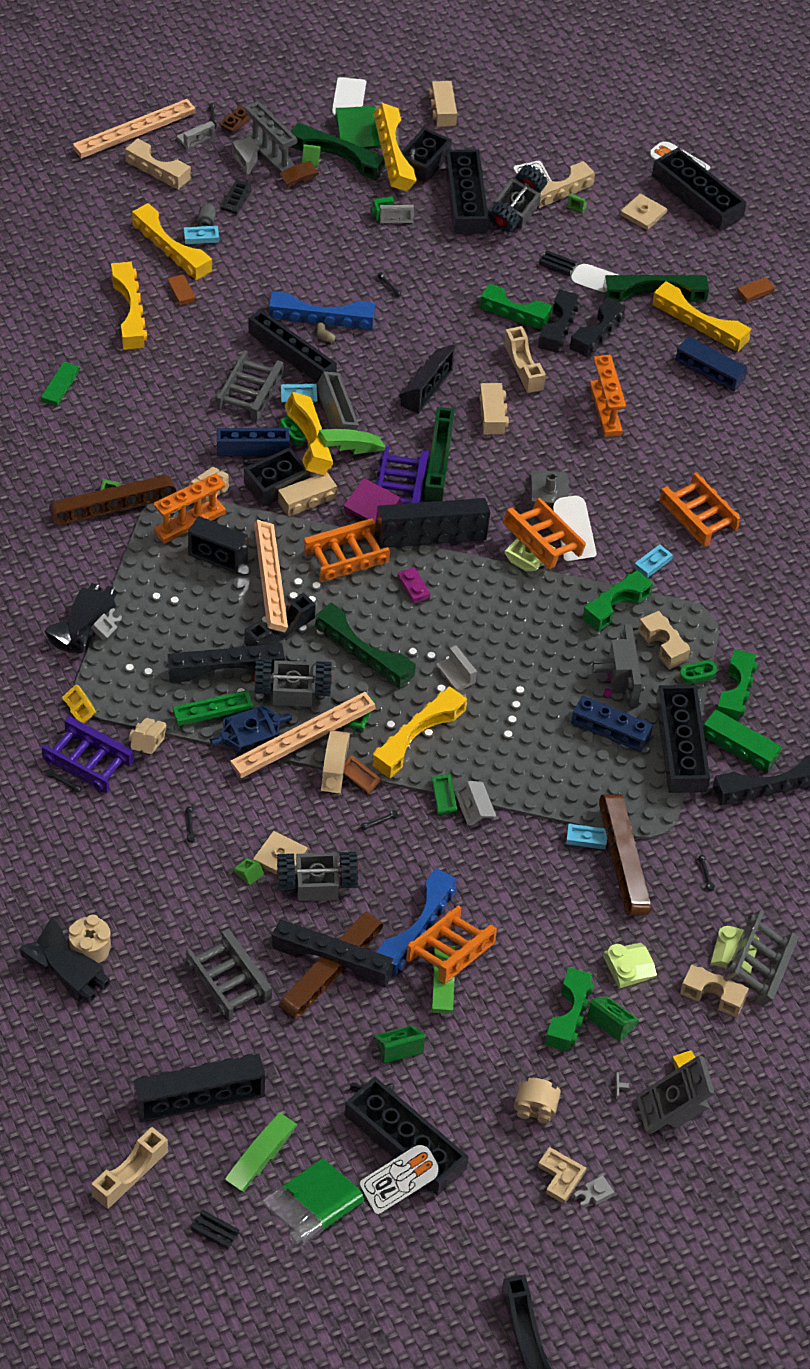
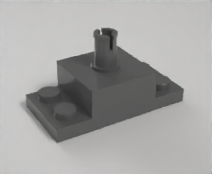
M531 470L530 510L533 509L538 498H541L554 511L555 501L562 497H568L569 476H567V472ZM537 516L530 518L531 526L542 522Z
M624 624V630L620 632V639L611 641L608 661H593L592 670L593 673L609 672L612 693H625L626 701L629 700L630 708H638L642 687L633 627L632 624Z
M698 1055L636 1095L647 1133L652 1134L666 1124L678 1128L709 1109L707 1099L713 1096L715 1092L704 1057Z

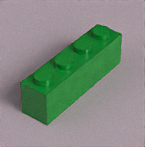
M715 710L704 723V737L708 741H712L724 750L735 754L740 759L754 765L757 769L768 773L780 757L782 746L718 710Z

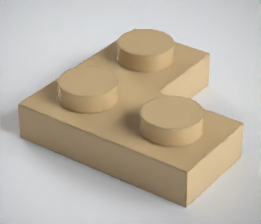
M551 1147L548 1148L538 1164L539 1168L555 1176L546 1189V1194L565 1204L586 1172V1167Z

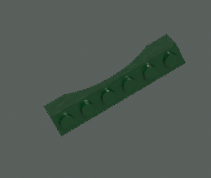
M300 122L290 131L297 138V144L290 146L303 152L304 144L320 146V151L332 153L348 160L358 169L361 175L375 181L385 170V160L381 154Z
M605 275L603 290L605 299L609 297L617 302H623L638 294L655 292L666 281L679 288L687 301L707 302L709 286L707 275Z
M437 407L424 501H443L455 409Z
M332 602L316 614L315 627L318 631L329 636L333 642L341 645L348 653H352L363 664L371 667L375 673L387 679L390 684L400 689L415 676L416 664L403 654L381 651L363 642L350 628L345 612Z

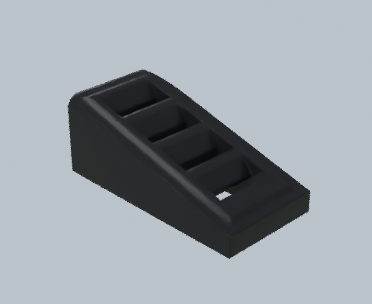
M236 179L222 205V209L238 214L251 194V184Z

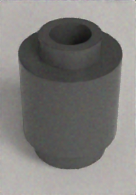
M206 203L200 207L197 224L200 227L214 225L216 210L212 204Z

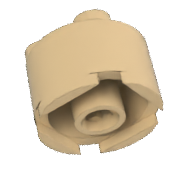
M89 915L77 920L69 928L70 949L88 956L97 963L102 962L109 955L111 948L109 926L102 919L98 918L97 915Z
M528 1078V1082H524V1079L520 1080L514 1102L517 1116L522 1119H529L530 1116L538 1118V1121L541 1123H550V1120L556 1114L561 1094L560 1088L554 1089L551 1087V1082L539 1078Z

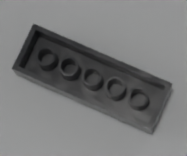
M679 147L654 160L652 176L718 230H722L744 217L747 202Z
M479 149L446 150L445 169L453 234L487 233L489 218Z
M486 498L378 505L375 537L379 548L487 540L490 509Z
M659 685L656 704L668 793L707 792L710 772L697 685Z
M247 1054L240 1058H227L220 1062L204 1063L201 1066L184 1067L177 1071H164L158 1075L141 1076L138 1079H134V1098L140 1123L265 1097V1072L260 1054Z
M374 1076L345 1102L344 1115L394 1159L418 1145L425 1146L430 1150L438 1164V1174L426 1186L437 1196L467 1169L469 1156L377 1077Z

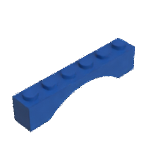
M272 291L269 315L274 319L372 330L375 303L356 301L340 307H319L302 302L290 293Z
M435 868L425 882L424 894L426 904L420 918L405 932L384 940L377 950V953L393 958V976H396L399 970L403 971L407 964L406 948L408 944L436 923L439 912L445 910L448 899L453 898L456 894L455 877Z

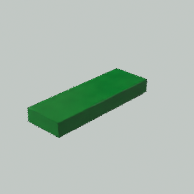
M63 362L41 396V401L58 407L80 372V366Z

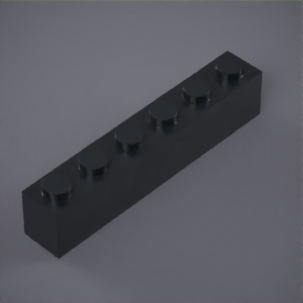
M260 309L248 318L249 334L316 382L319 381L323 372L337 373L336 362Z

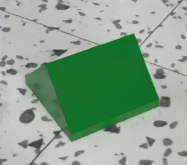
M608 996L592 999L590 1002L587 1018L619 1042L640 1021Z
M414 1025L374 1035V1040L384 1064L424 1052L425 1035Z

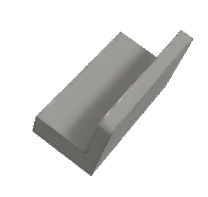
M211 121L177 135V140L188 150L214 138L215 124Z
M456 645L451 647L449 658L438 662L437 668L454 690L460 691L476 683L477 671Z
M467 781L454 790L467 825H474L483 818H494L496 816L483 782Z

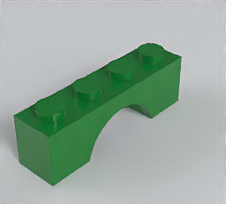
M489 283L481 295L479 309L542 330L544 324H547L551 318L552 305L538 300L530 304H516L506 297L504 288Z
M638 570L628 574L624 580L615 583L611 589L602 592L598 598L584 606L583 620L597 632L601 631L612 623L613 605L623 601L639 604L651 595L653 582Z
M734 649L728 675L737 682L738 686L730 691H722L717 710L738 722L739 717L744 716L746 705H743V702H748L750 691H747V688L752 687L754 677L751 674L756 673L758 663L755 662L756 654Z
M568 968L561 995L570 1002L572 1009L563 1016L552 1017L546 1035V1046L569 1052L571 1044H576L578 1038L576 1028H581L584 1016H581V1013L587 1010L589 999H586L587 994H592L594 983L591 982V973Z

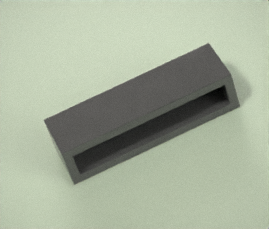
M323 372L317 382V392L331 429L357 430L359 424L340 374Z

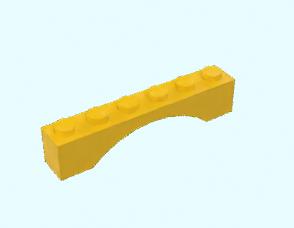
M382 103L374 111L373 115L391 187L408 192L416 182L414 169L402 155L396 141V127L401 121L399 109Z
M149 203L132 211L133 226L139 229L146 238H149L156 247H159L166 256L183 268L189 276L198 280L212 272V258L201 249L184 246L170 238L160 225L159 212Z
M132 262L111 263L113 288L125 297L130 306V312L126 320L121 324L123 350L144 348V341L147 340V331L143 330L145 328L144 317L141 318L143 316L142 305H139L141 303L140 293H137L139 291L138 281H135L137 279L136 268L133 269Z
M665 281L654 292L652 305L736 352H739L749 341L751 328L739 321L717 319L701 313L686 301L681 290Z
M292 392L284 406L288 417L300 427L308 441L309 448L302 458L305 470L325 476L328 469L332 467L333 460L329 448L325 447L318 437L319 430H322L312 399L309 396Z
M450 686L445 691H441L435 700L428 702L419 714L416 713L407 725L404 724L398 733L390 736L381 748L378 747L374 751L372 766L391 779L403 768L404 755L411 741L418 734L434 725L454 722L466 711L467 698Z

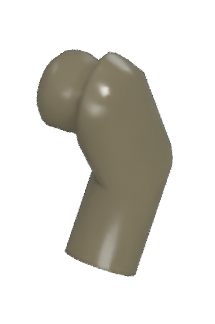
M323 323L316 325L317 338L320 341L329 343L335 341V335L325 330Z

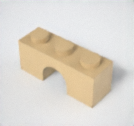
M660 611L640 619L638 631L648 644L653 641L664 642L660 647L659 658L669 670L688 662L690 654L689 645L681 639L678 631L673 629L668 619Z
M691 965L682 983L680 994L699 1002L705 993H715L721 999L718 1010L737 1018L744 1005L749 988L741 983H735L730 980L726 981L723 976L706 971L702 967Z

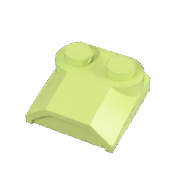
M518 538L505 550V555L509 561L526 572L536 571L544 565Z
M732 926L720 928L710 965L726 968L733 958L743 934V929ZM750 945L747 953L755 958L757 949ZM744 961L741 969L750 975L752 966Z
M642 943L627 946L614 944L603 954L619 989L657 978L654 962L646 946Z

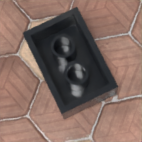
M423 127L401 153L414 169L416 179L425 183L445 162L446 150H451L452 139Z
M290 447L244 468V484L262 506L278 500L279 489L309 479L310 471L305 470L303 462Z
M198 516L188 530V555L239 574L248 560V535Z

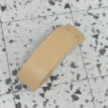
M330 731L324 760L321 791L341 793L350 733Z

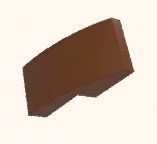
M239 105L232 114L228 113L220 126L234 133L242 128L251 118L245 113V108Z
M311 161L297 164L280 173L288 188L301 180L306 183L319 175Z

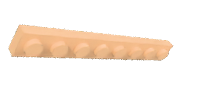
M185 99L73 143V149L82 159L195 114L196 108L188 99Z
M257 520L254 524L267 628L285 632L288 624L274 525Z
M363 692L231 760V766L240 778H243L330 733L331 730L334 731L375 710V703L366 692Z

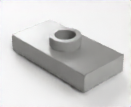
M380 205V223H414V205Z

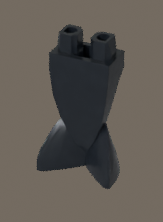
M91 583L88 588H81L72 605L69 622L51 624L45 629L44 632L51 644L66 652L83 653L88 642L90 627L100 616L116 607L114 598L117 593L114 587L107 586L102 591L98 584Z
M52 918L45 926L37 942L25 944L19 948L20 955L24 959L51 968L69 994L78 1002L83 999L91 1003L97 996V992L93 989L95 986L105 990L110 985V979L104 974L103 966L82 953L68 949L61 927Z

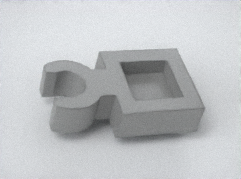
M114 608L109 610L106 615L100 616L90 627L103 641L117 628L115 624L122 619L121 615L118 618L113 617Z
M601 1176L585 1184V1191L579 1190L575 1192L574 1200L583 1198L585 1201H582L579 1207L584 1209L589 1205V1202L593 1201L596 1206L613 1197L615 1192L605 1177Z

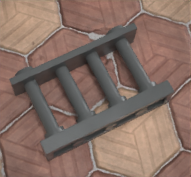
M259 101L246 106L245 113L253 120V131L245 134L244 137L250 136L258 144L259 152L280 173L295 166L288 158V147L297 144V138Z
M244 350L241 357L238 356L236 366L223 389L216 395L217 410L221 411L224 404L227 403L248 410L250 412V420L257 422L283 376L284 362L277 360L274 367L271 366L270 368L248 361V351ZM246 367L266 373L269 376L268 378L261 379L242 372ZM240 379L260 385L262 388L255 391L238 386L236 383ZM234 391L253 397L255 401L248 403L229 397V395Z
M759 910L754 914L751 913L745 921L746 927L732 960L726 966L725 970L727 972L724 977L728 981L737 975L755 988L759 994L756 1002L761 1006L774 1000L799 938L793 932L786 937H781L761 922L764 914L763 910ZM757 929L777 943L776 953L754 937ZM750 945L771 959L770 968L747 953ZM744 961L764 974L765 980L763 984L741 969Z
M230 929L222 932L221 944L197 956L194 955L190 948L187 949L185 963L189 970L194 971L212 996L222 1016L225 1015L231 1021L233 1020L234 1007L255 996L261 997L264 1003L271 1000L272 987ZM223 951L231 955V959L208 971L201 964ZM234 966H239L242 974L219 986H216L211 979ZM245 981L252 984L253 989L230 1001H227L222 994Z

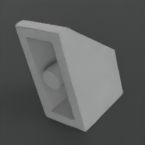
M249 136L232 142V155L245 174H250L257 161L259 147Z

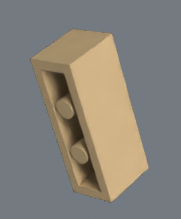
M432 81V88H429V98H432L431 109H434L432 117L433 120H436V126H456L457 110L452 81Z
M481 383L479 396L483 435L505 434V427L509 426V418L505 416L507 414V403H504L506 401V391L502 390V383Z
M328 473L325 476L321 474L278 490V503L287 516L299 514L302 511L315 508L337 498V485Z

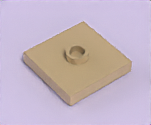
M639 194L621 210L620 215L648 230L667 213V208Z
M273 831L253 860L259 862L262 868L277 875V854L294 853L296 868V854L307 853L308 847Z

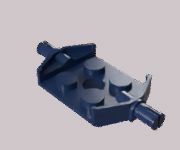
M266 706L224 718L220 736L210 738V743L212 747L225 743L237 753H241L242 747L275 736L278 737L280 725L291 721L292 716L290 712L279 716ZM248 723H253V724H255L256 726L250 728V727H248V726H246V725H247Z

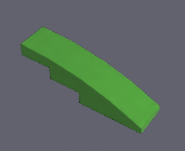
M350 429L319 430L318 437L325 447L337 446L339 451L351 449L353 454L385 451V445L380 437L367 432Z
M447 945L448 947L455 950V946ZM435 948V957L442 961L450 958ZM434 966L432 1013L453 1014L455 976L446 984L438 980L439 968Z
M279 1113L250 1145L225 1180L244 1193L256 1175L259 1176L270 1159L273 1160L297 1124L282 1113Z

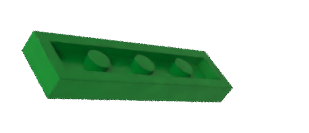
M248 690L173 706V714L177 725L182 726L253 709V704Z

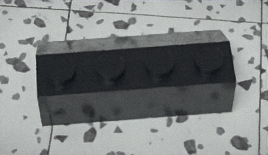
M454 345L435 350L431 356L427 357L423 367H419L415 377H412L407 387L401 390L399 398H401L400 406L417 414L422 411L453 371Z

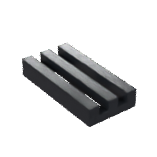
M546 250L542 259L539 260V265L570 276L576 268L577 262Z
M203 1209L200 1212V1216H197L195 1219V1223L191 1225L192 1231L229 1250L240 1233V1230ZM200 1224L203 1225L204 1227L210 1229L212 1232L216 1233L217 1235L219 1234V1235L225 1237V1238L228 1239L229 1241H228V1242L225 1241L224 1239H222V1238H220V1237L214 1235L213 1233H211V1232H209V1231L203 1229V1228L200 1227L199 1225H200Z

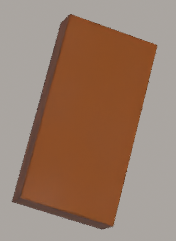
M184 274L167 278V283L179 306L196 302V297Z
M766 277L737 288V293L746 303L775 291V287Z
M350 755L345 761L343 775L369 795L379 784L381 778L353 755Z

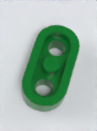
M283 417L279 427L289 428L290 442L295 446L304 445L306 437L300 427L290 417Z
M708 660L684 665L680 670V679L686 684L711 680L716 676L717 666L714 662Z

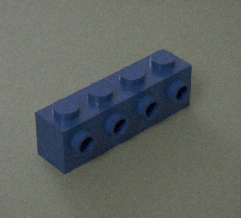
M689 336L677 348L676 361L733 391L746 379L748 367Z
M217 428V456H272L290 446L289 428Z
M585 696L580 698L573 711L571 724L639 752H642L651 737L653 724L645 720L638 719L628 713L621 712Z

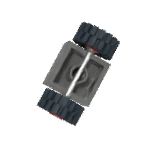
M525 164L515 176L516 179L512 178L494 201L493 207L488 212V218L490 222H493L492 225L494 227L497 226L498 230L501 229L502 232L506 231V233H509L516 226L522 228L540 204L541 192L548 183L547 177L544 176L543 172H540V169L537 170L535 166L532 167L530 164L528 166Z
M256 659L254 672L255 694H270L272 679L274 681L273 705L311 707L312 683H314V680L315 696L330 697L332 662L316 661L315 676L313 675V662L274 661V673L271 675L272 659Z
M337 852L296 854V868L294 853L277 854L278 890H295L296 876L298 901L338 900V875H340L341 888H358L357 852H340V866L337 865Z

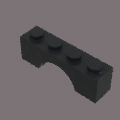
M559 289L554 300L553 314L558 316L560 320L555 323L544 324L539 335L538 348L558 353L560 347H564L565 335H569L570 323H574L575 312H578L581 303L578 302V294Z
M607 297L598 309L597 319L600 324L595 327L580 326L571 336L570 349L588 358L592 352L594 353L601 342H605L609 333L614 332L619 322H623L626 316L624 313L625 305Z
M303 592L289 601L285 609L288 624L285 632L267 628V623H262L259 620L245 629L244 644L248 647L277 643L315 619L316 604Z

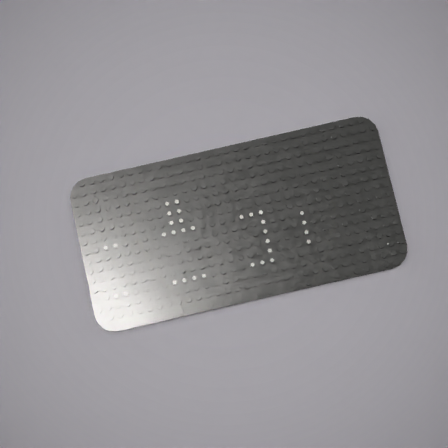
M220 502L226 508V514L212 521L248 535V560L240 573L235 574L189 556L188 533L163 544L154 533V527L163 523V516L154 507V503L147 504L140 513L112 586L117 593L114 598L116 607L112 615L115 618L121 615L122 619L115 624L117 628L104 641L94 632L75 684L80 686L96 711L92 718L130 728H136L137 723H142L145 718L155 720V722L161 721L166 723V736L212 745L210 738L220 736L224 718L239 713L178 726L173 714V706L248 690L253 709L266 706L279 716L290 712L292 720L280 725V736L356 697L357 694L360 695L366 692L370 698L375 699L376 709L371 712L364 732H361L359 728L354 730L351 726L346 728L345 725L334 731L350 733L346 760L350 755H353L381 778L380 783L434 794L431 777L451 774L454 790L467 781L483 782L493 808L566 824L604 828L599 808L600 796L602 794H621L625 801L635 839L656 838L665 835L674 828L680 816L685 793H668L656 696L659 685H697L702 716L709 680L686 684L680 679V670L684 665L705 660L714 662L719 639V625L713 614L701 604L651 593L649 597L639 604L623 601L613 605L612 623L597 632L583 620V609L588 602L594 601L602 592L611 589L612 584L541 569L526 572L512 563L428 545L389 547V562L321 582L319 573L322 566L315 553L305 554L304 538L340 527ZM194 503L186 506V512L194 508ZM178 511L171 513L170 519L177 517ZM260 520L274 525L285 609L289 601L303 592L316 604L315 618L318 612L332 602L345 612L350 628L363 642L381 651L403 654L416 664L415 676L399 689L395 685L390 684L383 676L375 673L371 667L363 664L352 653H348L341 645L333 642L329 636L318 631L315 627V619L275 644L282 643L285 661L313 662V675L315 676L316 661L332 662L330 697L315 696L314 680V683H312L311 707L273 705L274 681L272 679L270 694H255V670L226 668L207 672L187 682L170 683L167 654L247 647L244 644L245 629L259 620L262 623H267L254 529L255 522ZM366 538L356 541L363 554L373 552ZM349 543L339 546L346 559L356 557ZM332 548L322 551L328 564L339 562ZM413 567L416 568L431 593L429 599L414 604L397 577L398 572ZM657 611H660L668 619L669 624L678 631L681 639L690 647L688 662L670 670L659 658L660 647L664 642L653 641L648 644L638 631L640 619ZM624 624H632L642 682L638 708H630L629 700L626 701L625 693H612L611 698H604V688L612 689L611 682L605 683L608 679L606 673L597 674L593 673L592 670L593 661H608L611 641L620 639V632H623ZM456 645L477 671L476 683L457 691L467 698L466 711L454 722L434 725L418 734L411 741L405 752L403 768L391 779L372 766L374 751L378 747L381 748L390 736L398 733L404 724L407 725L416 713L419 714L428 702L435 700L441 691H445L449 686L453 688L437 668V663L449 658L450 648ZM582 696L592 698L599 703L611 706L614 709L653 724L651 737L643 751L639 752L571 724L573 711ZM364 715L361 716L359 723H362ZM248 723L246 726L252 728L256 725L253 723ZM330 733L278 760L323 770ZM276 736L242 747L241 752L247 753L276 738ZM225 743L215 745L216 747L233 750Z

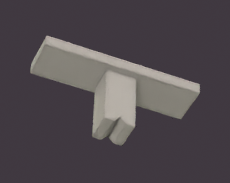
M619 1072L615 1075L616 1100L619 1098V1090H629V1083L619 1082Z

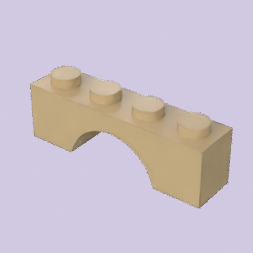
M138 138L125 149L127 163L167 183L169 186L179 190L191 179V166L179 160L161 162L151 156V145Z
M582 161L570 166L569 177L566 180L559 182L547 180L548 183L541 192L538 207L541 208L549 205L556 200L569 196V194H574L593 186L595 172Z
M523 327L506 329L504 345L526 392L531 393L544 390L546 375L541 364H535L532 360L528 337Z
M151 1127L137 1140L133 1151L119 1167L111 1171L106 1169L91 1183L92 1197L109 1209L168 1153V1139Z

